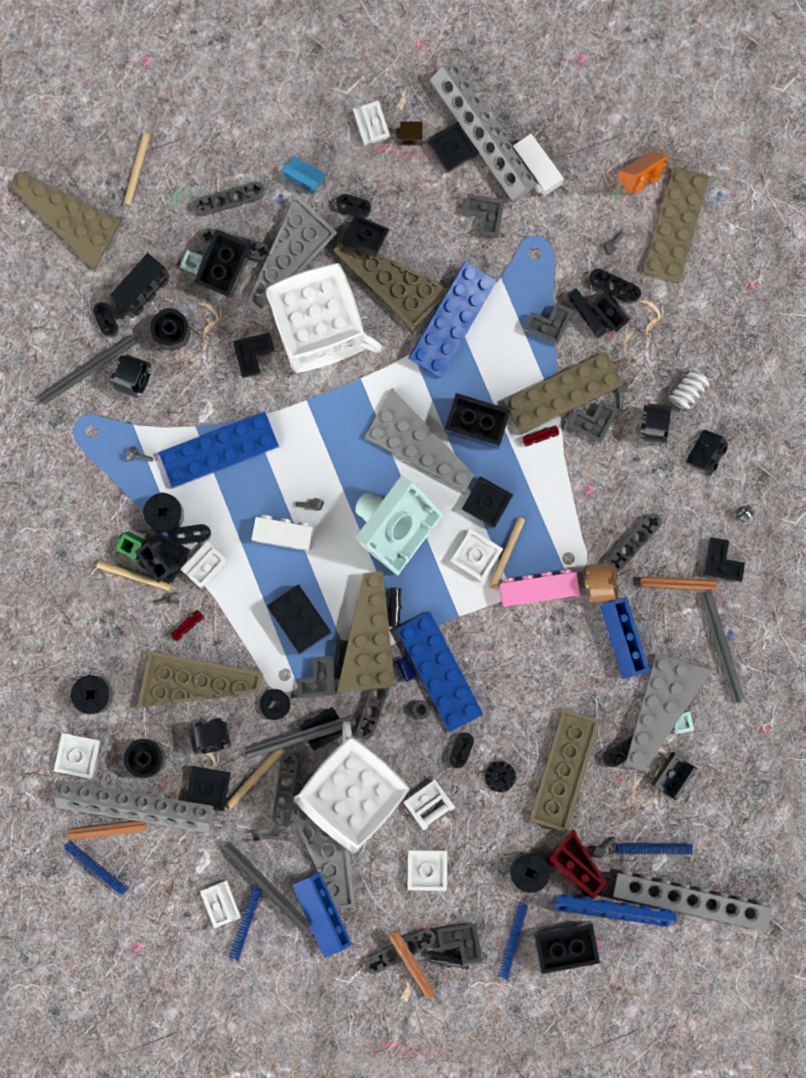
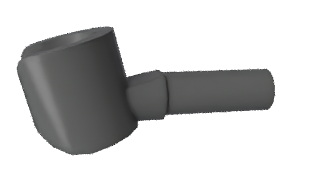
M623 231L604 246V250L608 255L617 250L614 244L625 235Z
M622 382L623 386L618 387L617 409H622L623 393L629 391L627 382Z
M135 446L130 447L126 451L127 455L125 458L129 461H133L136 457L150 462L153 461V457L140 453Z
M314 498L312 503L296 502L298 507H308L317 511L321 510L324 504L318 498Z
M173 592L170 597L154 600V605L170 602L178 604L180 600L173 601L172 596L179 595V593Z
M257 830L249 831L256 834L254 839H249L255 843H259L264 839H277V835L261 834Z
M612 836L603 848L597 845L592 855L596 858L604 857L607 849L615 842L616 838Z

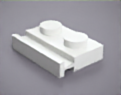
M379 101L353 109L364 146L390 138Z
M206 542L181 570L202 589L228 560Z
M227 880L200 891L214 928L241 918Z

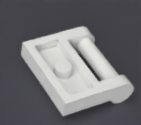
M435 779L404 801V804L423 830L429 828V824L447 811L455 809V806ZM442 799L445 804L423 819L420 814Z

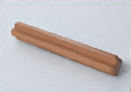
M642 576L640 578V586L716 590V580Z
M131 821L69 829L68 836L72 841L146 831V823Z
M398 930L390 932L388 934L389 939L425 997L430 999L436 994L435 990Z

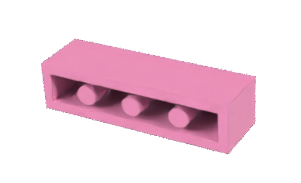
M571 569L561 570L560 575H553L552 572L541 573V578H534L533 575L522 576L521 581H515L514 578L503 579V583L499 584L502 607L580 595L577 572L572 573Z

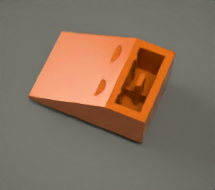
M650 151L620 170L618 178L630 195L634 192L637 194L646 188V184L650 182L653 184L661 178L669 157L665 154Z

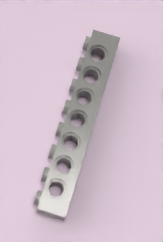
M454 63L442 66L430 81L511 200L515 201L524 198L537 185L532 175L527 171L522 160L514 152L511 144L506 140L500 128L497 127L491 115L473 92L470 84L460 73L459 68Z
M59 780L54 797L56 808L210 833L214 817L213 806L61 780Z
M622 869L621 873H615L611 892L613 897L768 932L772 908L767 906V902L756 900L755 903L748 902V898L737 895L736 899L729 898L728 893L717 891L716 895L709 893L710 889L702 887L694 890L690 889L689 884L680 882L676 886L671 884V880L662 878L659 881H654L652 876L640 874V877L632 876L633 872ZM633 881H637L639 884V888L635 892H631L629 889V885ZM651 886H657L658 893L655 896H650L648 893ZM675 890L677 892L675 900L668 899L669 891ZM694 894L696 902L689 905L687 898L689 895ZM709 899L715 900V906L712 909H708L706 906ZM729 903L734 904V911L732 913L726 912V906ZM752 907L754 913L750 918H747L745 910Z

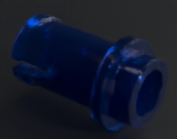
M407 656L395 661L403 676L402 680L404 679L405 682L416 678V672L412 670Z

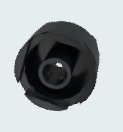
M166 308L160 310L150 323L151 335L163 349L178 350L185 347L190 339V325L186 317L176 309ZM173 326L174 329L168 332L167 330H170V327Z
M120 355L117 362V370L111 375L110 383L113 384L114 390L138 398L137 394L143 393L149 382L150 374L147 371L148 368L151 369V363L131 355Z
M653 403L644 405L643 420L646 423H642L640 439H644L647 442L667 444L672 406Z
M164 492L155 494L147 500L143 508L146 523L157 532L172 533L180 528L183 523L184 508L171 494ZM162 510H165L168 514L166 517L162 515Z
M87 675L74 683L70 698L78 711L84 714H99L110 707L113 701V692L110 683L106 679ZM90 691H91V692H94V696H96L95 698H90V699H89V697H90L89 692H90Z
M222 718L212 719L208 724H203L202 722L191 724L189 735L193 754H198L200 750H202L203 754L224 749L226 744L228 747L232 746L227 722L222 721Z
M138 739L128 746L123 760L125 768L132 775L138 778H149L157 775L164 768L166 755L163 747L157 741ZM144 753L146 756H149V760H146V764L145 761H141V757L144 756Z
M523 852L512 861L510 877L519 890L526 893H535L542 890L549 882L550 868L546 860L539 854ZM529 867L531 868V870H535L532 873V877L525 875V873H527V868Z

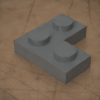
M467 194L464 214L482 217L480 236L498 238L504 200Z
M556 303L549 319L531 312L523 331L558 346L573 310Z
M601 401L593 417L576 409L567 427L601 444L619 409Z
M314 657V677L298 678V698L334 695V657Z
M476 923L437 929L441 950L460 947L463 966L483 963Z

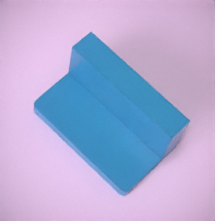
M293 157L288 165L285 164L281 170L283 177L314 194L325 178V173L296 157Z

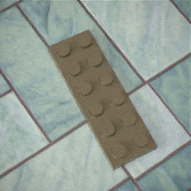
M673 167L643 274L679 284L710 176Z
M604 352L505 399L504 404L506 408L511 409L510 415L520 435L618 389V387L623 386V383L607 352Z
M562 709L529 821L567 832L599 727V719Z

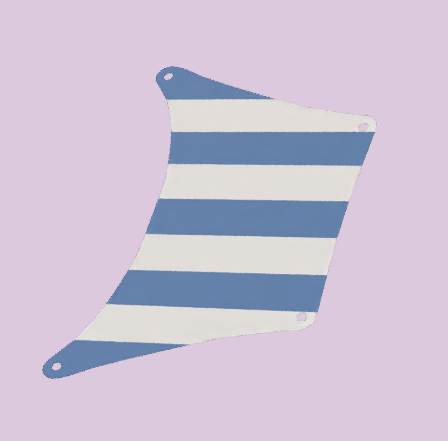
M531 236L521 242L503 275L491 290L441 378H437L409 360V355L388 367L287 408L267 413L279 445L277 449L173 489L159 452L241 420L202 426L165 428L131 425L94 414H86L80 417L74 425L73 434L77 445L120 487L142 513L145 503L150 497L164 492L173 495L184 508V520L180 527L205 524L211 529V538L206 542L213 546L228 561L209 580L205 587L216 599L261 673H263L266 683L272 689L289 692L298 689V678L314 677V657L333 656L335 660L337 639L349 640L363 573L383 571L387 608L390 600V588H402L401 605H403V609L400 615L401 626L428 612H431L438 626L457 617L501 602L499 584L503 583V579L514 578L515 581H521L522 576L533 575L534 578H541V573L552 572L553 575H560L561 570L571 569L572 573H579L587 563V550L580 530L564 457L561 416L520 435L511 415H509L499 449L444 433L456 393L506 408L504 404L505 399L557 375L555 344L523 331L531 312L549 319L554 309V254L548 241L540 236ZM535 247L541 251L540 257L538 259H531L528 253L529 250ZM392 388L474 474L466 492L457 489L365 439L367 432ZM91 425L95 426L98 431L97 435L92 438L87 437L85 434L86 428ZM554 425L559 429V435L553 438L551 436L550 439L536 444L534 442L533 445L527 447L523 443L522 438L530 434L531 436L532 433L546 428L548 430L549 427ZM135 446L140 453L153 457V461L150 462L137 457L133 461H129L125 458L127 455L126 451L130 447ZM403 476L413 482L444 515L400 574L396 575L355 539L366 524V521L357 515L356 504L360 497L367 492H373L377 496L385 498L399 478ZM480 476L514 494L495 529L461 510ZM314 498L321 499L324 502L322 509L319 511L308 507L296 506V502L312 503ZM165 510L161 511L164 517L168 515ZM261 515L272 516V520L276 521L284 518L291 520L293 524H298L299 522L310 523V527L314 529L310 551L253 542L252 534L255 518H261ZM518 517L525 519L523 527L496 590L489 588L490 582ZM201 528V532L194 534L205 538V534H208V531ZM470 529L503 548L483 582L450 562ZM176 531L172 533H161L162 535L176 541ZM182 531L179 538L185 541L186 537L192 536V533L186 534L185 531ZM206 542L183 545L191 549L189 555L185 560V563H187ZM570 552L574 555V563L571 565L564 564L562 557L565 553ZM298 584L332 632V634L301 655L297 652L267 607L268 604ZM387 609L388 624H389V609ZM389 626L391 645L402 641L396 631L399 627ZM281 669H289L291 672L289 680H280L278 673Z

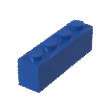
M627 597L600 605L622 679L650 672Z
M320 872L293 884L292 887L295 895L301 904L303 913L310 922L311 931L314 933L324 958L351 946L352 942Z

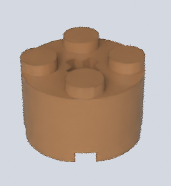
M608 562L586 565L588 577L585 578L586 589H590L589 602L598 603L618 600L619 588L616 584L618 577L615 564Z

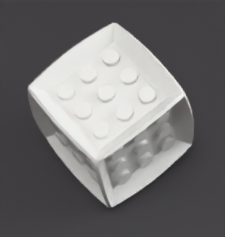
M339 263L303 271L267 287L266 296L270 302L282 343L294 372L300 373L327 366L351 357L365 349L377 353L381 351L382 345L367 336L363 331L352 290Z
M343 721L342 744L320 766L301 792L294 796V802L328 835L352 853H356L359 847L392 814L406 793L409 792V787L384 761L355 740L351 734L350 721Z

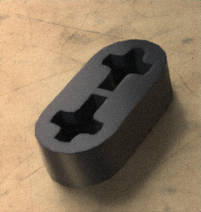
M342 194L337 198L336 205L342 213L352 216L356 214L363 218L368 217L371 213V204L365 199L348 194ZM348 200V204L350 205H346L345 208L342 207V204L340 202ZM362 205H366V209L368 210H364L363 213H361L360 209L357 208L362 207Z
M103 302L97 303L93 308V313L102 333L109 338L115 337L119 332V327L110 307ZM102 307L104 310H106V318H103L101 314H98L100 312V308ZM106 322H109L111 326H115L112 328L113 332L105 331L107 329Z
M205 524L184 526L176 530L175 539L182 545L208 541L211 538L212 532ZM201 528L208 531V534H205V538L194 533L201 532ZM182 531H185L186 534L192 533V536L186 537L185 541L179 538Z
M461 733L457 737L449 758L450 764L453 767L462 768L466 764L474 744V738L471 734ZM468 736V740L471 741L470 745L466 744L464 750L460 749L462 746L460 738ZM459 751H462L461 758L464 759L463 763L459 762L458 765H455V760L452 758L457 756Z

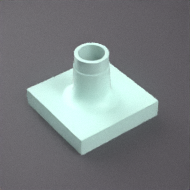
M401 476L385 498L377 496L373 492H367L360 497L356 504V513L366 521V524L355 539L387 569L399 575L444 514L413 482Z

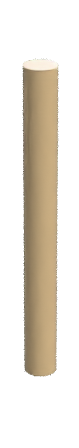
M143 133L124 200V204L127 206H131L150 138L148 133Z
M518 517L490 582L489 588L496 590L525 522V519Z
M98 561L97 564L99 569L170 591L172 584L164 581L157 583L152 577L102 561Z
M284 750L274 751L226 804L233 808L284 753Z

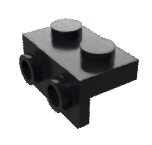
M704 429L688 456L686 463L711 476L717 470L722 455L727 452L728 442L723 436Z
M331 707L323 710L319 715L305 720L299 727L301 730H305L340 718L335 709ZM340 730L308 740V743L312 750L316 751L342 736L343 731Z
M671 752L651 784L667 796L677 800L682 795L688 782L694 777L697 767L688 763L678 754Z

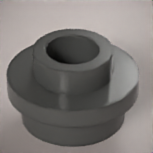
M744 505L736 511L735 519L742 523L748 521L754 513L751 510L752 507L750 505L746 507Z
M423 700L415 701L411 706V713L416 719H425L430 713V706ZM422 706L424 708V712L422 714H419L417 712V707Z

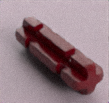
M554 425L549 427L548 430L546 428L532 433L531 436L530 434L522 438L523 443L527 447L533 445L534 442L536 444L550 439L551 436L553 438L559 435V429Z
M196 610L192 617H188L178 626V629L175 628L170 633L175 641L181 639L183 634L189 632L197 625V622L204 619L203 614Z

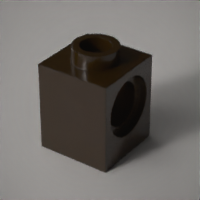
M400 121V128H396V139H400V146H422L423 121Z

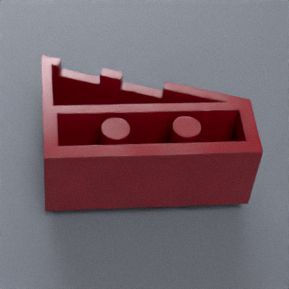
M574 829L565 835L546 858L547 863L586 897L594 899L607 884Z

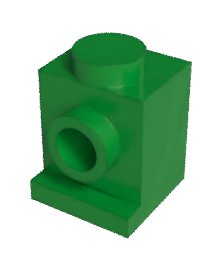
M125 532L117 540L118 546L116 551L133 560H138L139 557L135 551L149 540H145L131 532Z

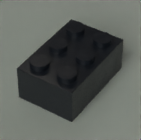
M216 229L194 282L226 297L233 298L255 245Z
M147 253L110 296L118 307L131 318H134L135 315L139 316L143 312V306L148 301L151 302L156 297V292L159 288L167 285L170 276L166 268Z
M456 393L444 433L499 449L511 409Z
M299 584L267 605L300 655L332 634Z
M591 921L533 932L541 974L600 964L594 927Z

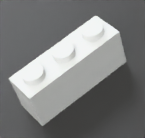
M532 134L513 145L512 149L522 160L523 165L537 185L534 188L538 193L541 192L543 196H546L562 185L563 176Z
M261 515V518H255L252 541L309 552L314 529L310 527V523L299 522L298 524H293L289 519L280 518L279 521L272 520V516Z

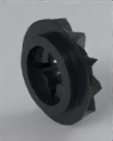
M280 689L268 690L260 699V710L269 719H281L290 710L289 696ZM270 697H272L275 701L283 700L278 705L280 712H278V710H276L275 708L268 709V707H270V705L272 704V699Z
M497 761L487 768L485 781L493 791L506 792L513 787L516 781V773L509 763ZM495 770L499 773L507 771L504 776L506 784L501 780L494 783L497 778Z

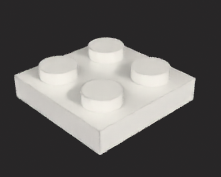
M470 529L450 562L483 582L503 548Z
M62 733L54 772L93 779L101 740Z
M408 850V890L447 891V851Z

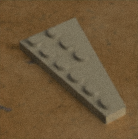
M20 171L12 189L96 271L121 221Z
M340 243L333 250L412 330L438 307L448 290V287L446 288L438 284V282L420 275V273L386 258L380 253L373 257L343 243Z
M383 571L363 573L337 693L395 687Z
M149 651L137 708L260 692L263 673Z

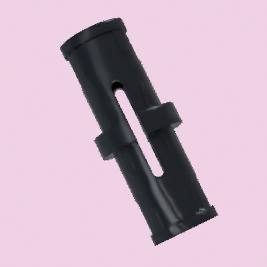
M390 588V600L387 609H389L388 625L392 627H401L400 615L403 609V605H401L402 588Z
M434 950L431 951L430 963L447 965V968L452 966L466 970L469 969V966H463L462 956L453 955V952L448 954Z

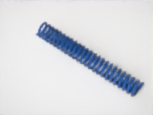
M71 840L64 846L67 852L72 854L74 858H77L86 868H89L98 878L101 877V880L106 884L108 883L110 888L113 887L115 892L117 891V893L123 895L129 889V887L126 888V885L124 886L122 881L119 882V879L116 881L117 877L114 878L112 873L109 875L110 871L107 872L105 868L101 870L102 866L100 864L97 865L98 862L94 864L95 860L93 858L90 859L89 856L86 859L88 854L86 852L82 854L83 850L79 853L81 848L79 846L75 848L76 844L72 847L74 842L71 843Z
M618 843L617 846H616V854H618V847H619V854H621V846H622V854H624V847H625V854H627V847H628V854H629V855H630V848H631V854H632V855H633V849H634V851H635V855L637 854V852H636L637 850H638V855L640 854V849H641V854H643V848H644V854H646V847H647V854H649V847H650V854H652V846H653V854H654V855H655V847H656V854H657V855H658V847H659V854H660V855H661V848H662V854H663V855L665 854L664 849L666 850V855L668 854V849H669V855H670V854H671V848H672V855H673V854H674V847H675V855L677 854V847H678V854L680 855V846H681V854H682V855H683V846H684V854H685V855H686V846H687V854L689 855V847H690V854H691V855L693 854V852H692L693 845H691L690 843H689V844H687V843H686V844H684V843H683V844H681V843H680V844H678V843L675 844V843H674L673 845H672V843H671L670 845H669L668 843H667V845H666L665 843H664V844H662V843H661V844H659V843H658V844H656V843H655V844H653V843H652V844H650V843H649V844H647V843L644 844V843H643L642 845H641V843H639V845H638V843H636V844H635V843H633V844H631V843H630V844H628V843H627V844H625V843H624V844H622V843L619 844V843Z
M252 886L254 889H251L253 892H250L252 895H249L251 898H248L250 901H247L249 904H246L248 907H245L247 910H244L246 913H243L245 916H242L244 919H241L243 922H240L242 925H239L241 928H238L240 931H237L239 934H236L238 937H235V939L240 941L234 940V942L239 944L233 943V945L238 947L232 946V948L239 951L231 949L232 952L229 955L230 958L236 959V962L239 961L262 892L259 887Z
M520 901V904L517 905L519 907L516 908L518 910H516L514 922L512 923L516 926H511L515 929H510L514 932H510L513 935H509L512 938H508L511 941H507L510 944H506L509 947H505L508 950H504L507 953H504L506 956H503L505 959H502L504 962H501L503 965L500 966L505 969L500 968L504 972L499 971L503 975L498 974L499 977L506 979V981H508L509 972L512 968L511 965H513L512 959H514L513 956H515L514 953L517 950V941H519L518 938H520L519 935L523 928L525 914L528 910L527 907H529Z

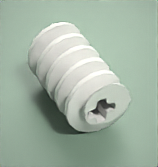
M696 368L692 369L693 372L688 373V378H684L683 384H679L678 389H674L673 395L668 397L678 408L690 409L688 402L695 403L692 397H700L697 391L699 390L704 393L705 390L702 385L710 386L705 375Z

